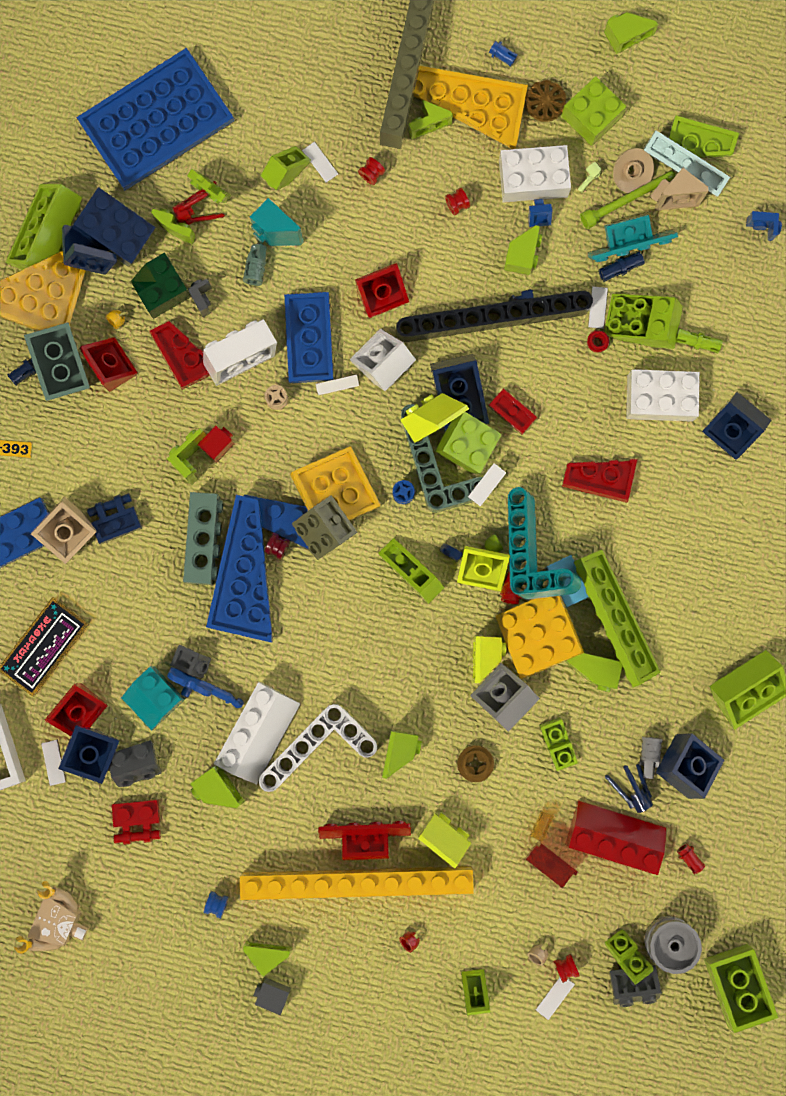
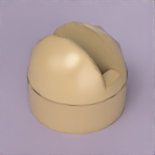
M535 945L528 952L527 956L536 965L543 966L548 957L547 949L542 950V945Z

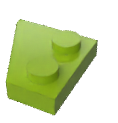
M191 169L187 177L191 179L190 184L200 191L203 188L209 193L208 197L216 203H227L231 197L230 194L197 170Z

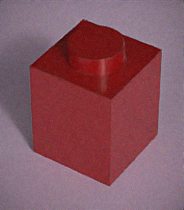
M215 425L197 445L217 463L235 443L231 439L233 435L225 427L220 429Z

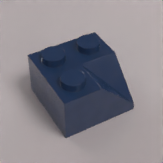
M676 734L656 773L686 798L705 799L724 759L694 734Z

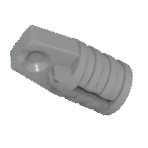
M642 736L643 742L639 765L644 766L643 778L653 779L655 767L658 768L661 763L660 755L663 739Z

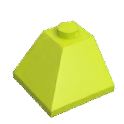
M475 636L473 638V683H480L502 661V656H506V643L502 642L501 637Z

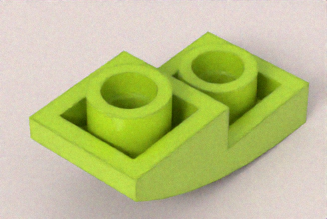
M152 208L151 213L154 219L164 230L180 240L193 244L195 234L189 225L184 223H178L177 225L175 216L167 209L160 208V210Z
M561 717L540 724L543 738L556 771L578 764Z
M623 929L605 941V945L635 985L653 972V966L638 951L637 944Z

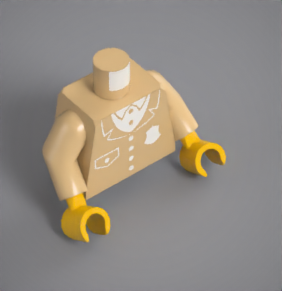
M47 881L41 883L47 890L44 892L37 890L39 897L43 901L27 936L30 938L29 941L22 936L16 938L18 942H24L22 947H14L18 953L22 954L27 950L48 951L59 949L70 941L71 936L81 941L84 940L89 928L77 923L81 911L69 892L56 887L51 888Z

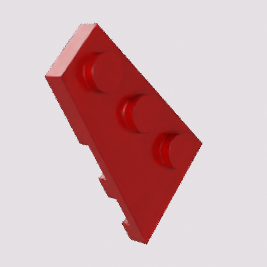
M170 321L149 330L152 339L181 390L210 376L203 364V351L189 341V338Z
M630 459L629 461L610 460L609 462L595 463V461L567 463L562 487L627 503L638 459Z

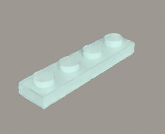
M656 130L643 149L652 157L678 173L682 168H685L708 186V192L716 197L719 196L730 179L722 171Z

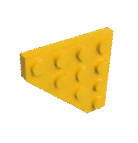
M62 250L1 279L0 317L36 331L64 323H69L70 326L86 270L64 265Z

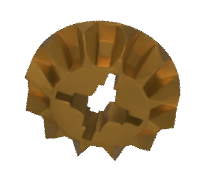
M473 745L461 752L457 766L460 774L466 780L482 782L491 775L494 768V760L486 748ZM474 754H476L478 761L485 762V764L478 766L477 774H475L473 766L466 765V763L473 761Z

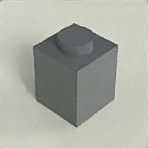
M265 978L263 984L258 982L253 996L257 997L255 1005L281 1015L291 987Z

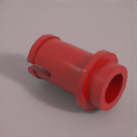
M686 843L677 850L678 858L683 859L695 875L705 868V864L702 863L693 851L694 847Z

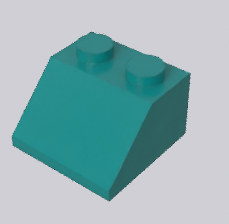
M269 198L250 216L251 228L254 231L253 235L261 243L265 241L269 246H298L304 243L301 228Z
M150 666L121 697L151 731L185 700L155 666Z

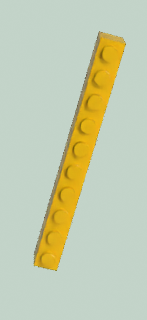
M472 866L456 868L424 867L243 872L240 875V900L474 894Z

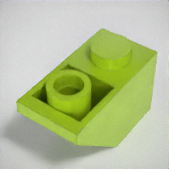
M535 225L509 243L504 266L505 271L530 275L531 269H536L538 255L534 254L536 247L540 248L542 234H538L540 226Z

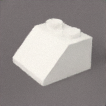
M379 329L354 354L350 361L371 382L386 391L410 368L416 359L403 342Z

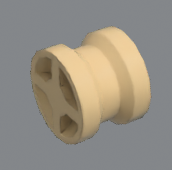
M272 385L265 392V400L271 409L281 410L287 405L288 396L282 386Z

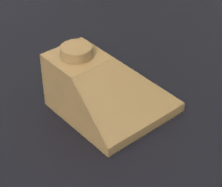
M64 496L32 531L31 535L66 564L97 531L83 512Z

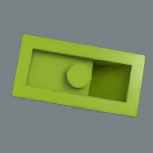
M423 100L422 111L425 117L413 119L409 123L408 133L411 140L451 125L453 115L451 111Z

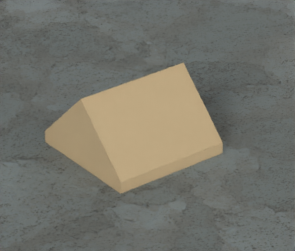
M682 168L662 192L655 205V211L699 207L709 191L708 186L685 168Z

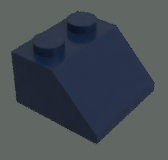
M736 392L702 432L737 460L766 430L772 420L740 393Z

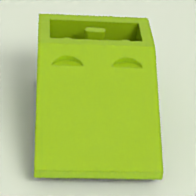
M612 294L604 332L612 339L655 348L674 349L683 306L676 297Z

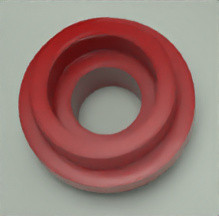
M600 330L593 331L587 338L588 348L595 353L605 351L609 345L608 335ZM600 339L602 344L597 346L594 344V340Z

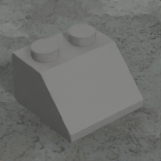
M502 663L470 695L508 732L540 699L526 683Z

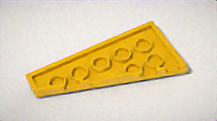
M420 66L414 97L451 111L453 118L511 149H516L528 85Z

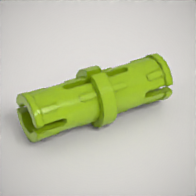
M679 328L676 343L692 346L696 350L700 348L718 354L723 340L708 337L702 332L695 333Z

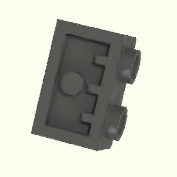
M652 965L653 972L636 985L623 969L610 971L609 976L614 996L613 1004H619L620 1007H630L634 1005L633 1002L643 1001V1004L656 1003L662 994L656 965Z

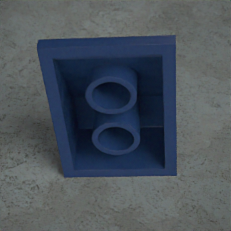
M474 354L430 364L437 396L443 393L466 404L469 408L466 413L484 424H489L477 360ZM449 422L448 424H446V425L444 426L445 432H446V430H447V428H448V426L450 425L451 422Z

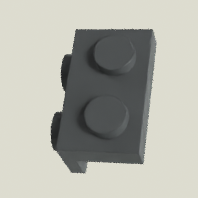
M151 740L116 751L109 766L111 778L118 787H127L141 780L152 779L162 773L161 768L157 764L155 748Z

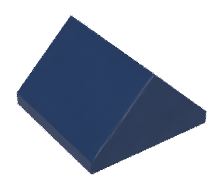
M75 725L58 769L102 784L119 740L97 729Z

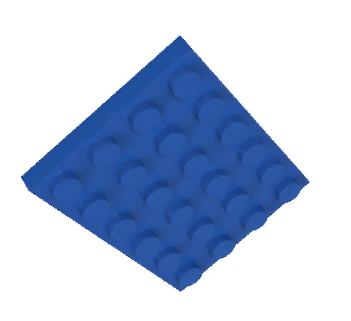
M187 48L76 117L124 191L235 121Z

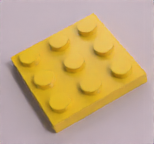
M351 446L290 473L308 511L331 495L349 521L381 506Z
M561 596L532 599L495 616L520 679L527 678L584 653Z

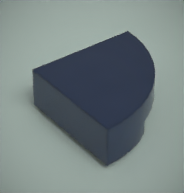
M530 289L522 291L520 296L512 295L509 301L534 298L533 291Z
M445 543L439 549V552L455 562H458L463 554Z

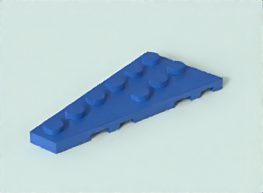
M236 495L206 627L272 643L273 636L260 501Z

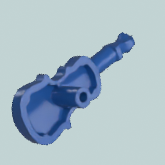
M171 667L167 675L170 680L183 686L181 695L184 697H189L192 690L204 696L214 695L224 700L227 704L231 703L235 708H241L244 704L242 699H236L231 693L176 668Z

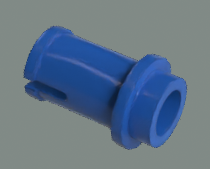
M495 41L489 51L492 54V58L497 57L510 67L518 56L517 53L503 46L501 41L499 43Z

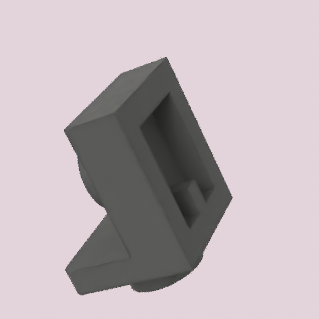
M208 279L197 280L188 288L202 317L211 314L208 309L211 303L205 292L212 289Z
M179 645L170 666L202 679L209 668L211 658Z

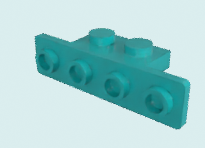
M640 215L604 225L608 247L588 252V257L595 260V262L606 261L609 259L608 256L615 254L617 256H624L630 253L629 250H646L651 248V244L659 243V245L671 243L673 238L678 237V233L668 230L652 235L649 215Z

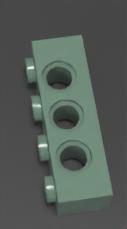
M190 492L183 582L186 584L213 585L214 580L217 581L218 567H215V558H219L220 545H217V536H221L222 523L218 522L219 513H223V500H220L218 494ZM206 511L211 512V519L205 523L201 522V514ZM205 533L209 534V542L205 545H200L199 537ZM206 556L208 559L207 565L202 568L198 567V558Z

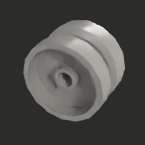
M663 916L653 921L647 928L644 938L645 949L657 966L663 971L672 974L685 973L694 968L700 959L702 947L697 932L681 918Z

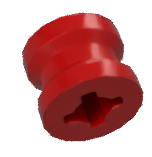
M369 157L366 160V165L358 170L359 175L373 186L377 183V178L386 172L385 168L372 157Z
M462 188L456 189L454 194L445 195L446 204L454 216L459 214L460 210L470 208L469 199Z
M571 954L566 955L563 960H554L562 983L567 982L570 977L576 978L580 976Z

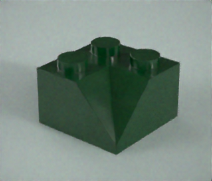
M165 252L145 263L131 280L137 294L153 319L191 298Z

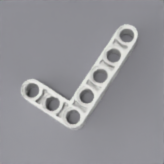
M332 704L262 773L259 778V785L267 792L276 790L333 730L362 757L368 758L373 756L377 751V742L342 706ZM330 709H339L341 717L338 721H332L329 718L328 713ZM317 724L322 725L325 729L322 737H316L312 732L313 727ZM353 724L356 726L357 734L354 737H349L345 734L346 725ZM365 740L371 741L374 745V749L370 753H365L361 749V743ZM299 741H305L308 744L309 749L307 753L301 754L297 751L296 746ZM283 758L291 759L293 765L290 770H284L281 767L280 763ZM268 774L276 778V784L273 787L267 786L264 779Z

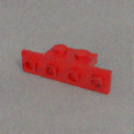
M395 821L392 824L371 822L369 825L348 823L346 826L328 823L318 827L320 839L342 838L343 860L389 859L388 837L411 836V824L404 821Z

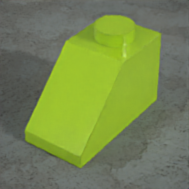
M626 12L620 16L618 14L612 16L607 21L604 33L615 53L618 54L653 36L658 23L655 20Z
M297 146L291 147L272 155L261 177L270 187L279 190L288 186L307 167L311 159Z

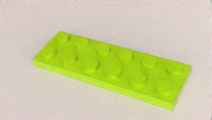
M603 550L574 561L576 572L584 583L586 593L593 602L596 614L601 619L605 628L606 636L611 640L616 657L620 660L625 670L626 678L630 681L632 687L639 686L661 673Z

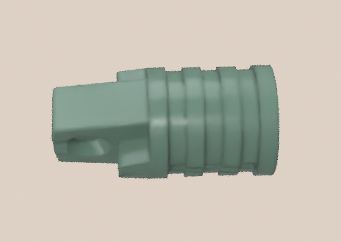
M261 243L251 246L246 259L243 282L249 285L260 286L263 283L262 279L266 266V246Z

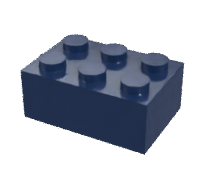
M99 187L72 226L74 230L103 250L116 254L117 259L126 266H130L156 228Z

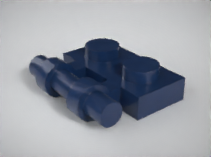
M130 493L122 496L120 494L116 495L112 500L104 503H95L94 507L87 509L90 517L95 515L99 517V520L91 523L97 531L95 535L99 544L142 529L135 507L125 508V504L132 501ZM117 507L118 513L110 516L106 515V511Z

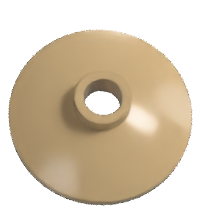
M631 148L624 151L616 160L613 168V179L616 186L620 190L630 193L649 183L654 173L652 157L640 148ZM632 166V171L628 173L629 167Z

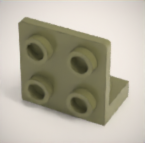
M332 495L292 523L297 534L301 536L309 551L317 560L358 533Z

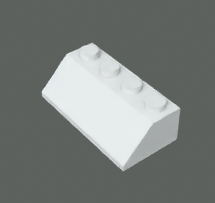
M258 682L214 765L257 785L260 776L266 769L300 703L264 683Z

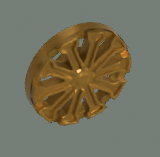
M551 80L534 83L528 90L525 98V106L531 117L541 122H550L560 117L566 104V94L562 87L556 82H551ZM537 106L535 110L531 109V107ZM540 111H543V115H538ZM547 111H550L552 116L549 117Z

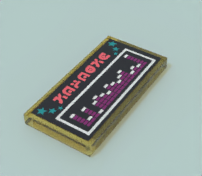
M52 597L1 663L0 673L29 695L35 697L90 624L55 597Z

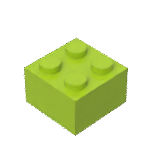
M595 76L564 105L561 117L593 146L623 117L627 106Z
M464 412L451 421L435 452L472 474H480L502 434Z

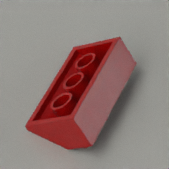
M578 800L565 845L577 851L659 875L665 853L666 827Z

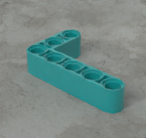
M522 487L513 488L508 494L511 590L524 599L569 595L578 592L581 588V579L569 569L537 572L535 499ZM524 496V500L519 503L520 498ZM525 518L524 523L519 525L520 520ZM526 539L525 544L520 547L521 541ZM526 561L525 567L521 569V564ZM571 577V582L564 586L565 580ZM549 580L548 586L543 588V583ZM527 583L526 589L521 591L522 585Z

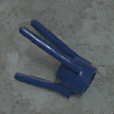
M636 764L643 789H639L628 766H623L635 790L630 795L632 799L628 797L609 775H605V779L622 796L630 809L635 808L637 813H641L653 806V802L650 799L652 795L645 778H643L644 773L641 765Z

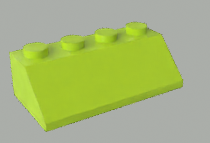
M40 184L5 263L22 270L60 252L63 248L62 227L64 225L72 226L71 222L80 210L82 197L62 184Z

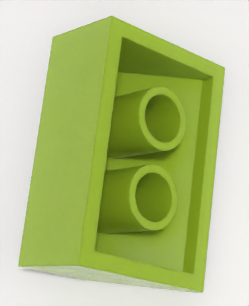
M765 650L745 664L735 668L723 678L718 679L709 687L717 705L735 730L786 697V675L783 666Z

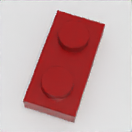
M504 388L488 406L521 435L537 419V416Z

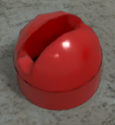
M412 931L406 932L399 938L403 948L410 953L420 943V938L416 939L414 936L416 933Z

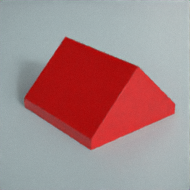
M397 263L355 279L356 290L368 318L409 303Z
M115 337L86 344L79 348L101 384L109 392L138 374Z
M74 683L44 720L71 736L75 725L90 728L108 705L82 683Z

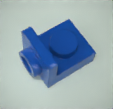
M752 211L747 217L746 227H753L754 230H766L768 228V241H773L781 232L782 222L779 221V213Z

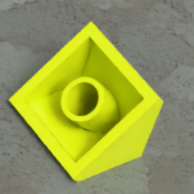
M465 546L457 583L501 592L510 555Z

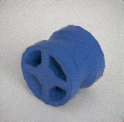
M406 480L395 483L392 490L393 498L399 504L405 505L410 503L415 495L412 483Z
M211 891L203 913H212L221 919L229 897L225 895L221 897L216 892Z

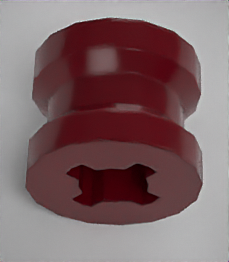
M273 533L266 546L265 553L268 555L273 554L277 559L282 560L291 540L279 538L278 534Z

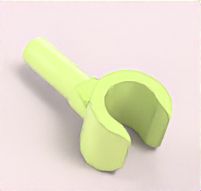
M596 162L586 169L590 175L578 188L579 192L582 193L592 180L600 176L601 168Z

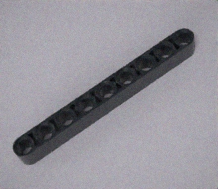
M575 291L401 318L397 322L396 334L401 341L412 342L578 317L588 313L593 303V298L587 291ZM579 299L584 300L587 306L579 307L576 301ZM562 303L565 306V310H557L554 304ZM539 306L543 309V313L536 314L532 308ZM517 309L522 315L520 317H513L510 311ZM493 312L497 313L500 318L493 321L488 315ZM468 316H475L478 322L470 324L466 318ZM452 319L456 322V325L454 327H447L444 321ZM430 322L434 325V328L427 331L422 325ZM403 326H410L412 331L404 334L400 329Z

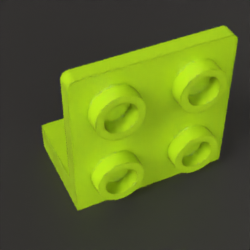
M201 428L197 431L195 429L186 436V441L181 446L176 445L169 452L170 456L167 458L191 485L198 480L194 475L197 471L187 459L200 448L197 444L206 436Z

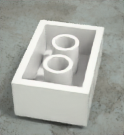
M567 145L501 150L499 168L502 202L568 197L571 190Z
M264 319L259 322L255 320L248 323L245 329L239 332L234 330L228 333L225 339L219 342L214 340L208 343L205 349H203V364L217 386L275 357L277 341Z
M631 370L627 375L626 419L693 422L699 417V372Z

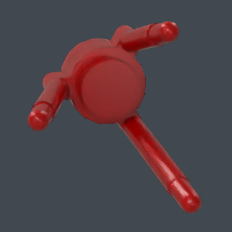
M203 188L201 191L199 190L186 200L172 207L179 223L185 221L187 225L194 222L223 218L225 214H212L192 218V215L195 214L192 205L208 196V193Z

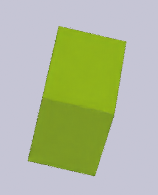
M246 941L243 951L264 977L289 957L292 947Z
M484 969L461 972L467 1016L490 1013Z

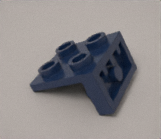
M64 225L62 227L64 265L106 275L117 262L116 254L103 250L74 230L72 226Z

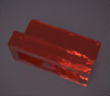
M539 840L525 858L561 888L565 886L573 874L576 876L578 873L574 867Z

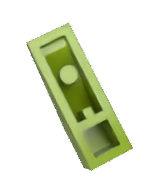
M393 538L378 552L379 556L428 604L444 589V586L437 577L396 539Z
M586 653L564 661L591 684L598 685L597 690L610 692L611 688L618 689L622 670L620 661Z

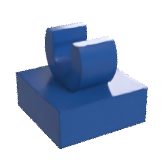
M534 199L535 205L529 206V227L551 225L552 205L544 204L543 199Z

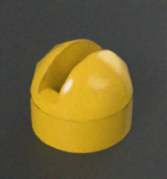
M112 310L105 316L115 329H119L125 322V316H119L121 314L120 310Z

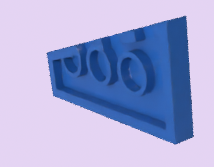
M244 494L245 497L260 501L262 528L308 549V546L292 525L295 520L308 512L306 507Z

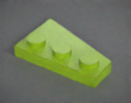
M675 115L668 138L699 158L729 157L734 153L739 133Z

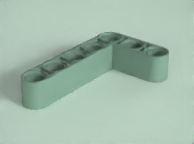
M408 404L402 409L401 419L405 417L406 410L414 406L413 404ZM403 425L428 509L436 513L474 502L468 496L474 490L473 486L479 483L483 477L443 487L429 437L426 436L421 442L414 443ZM420 454H427L430 457V461L422 464L417 458ZM433 475L436 478V483L427 485L424 482V477ZM454 490H461L464 493V498L462 500H455L452 497V492ZM433 496H439L442 498L443 504L435 507L431 504L430 499Z

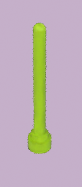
M669 171L596 211L588 209L580 213L582 224L586 229L596 226L599 218L656 189L663 179H666L668 182L673 180L676 176L675 172Z

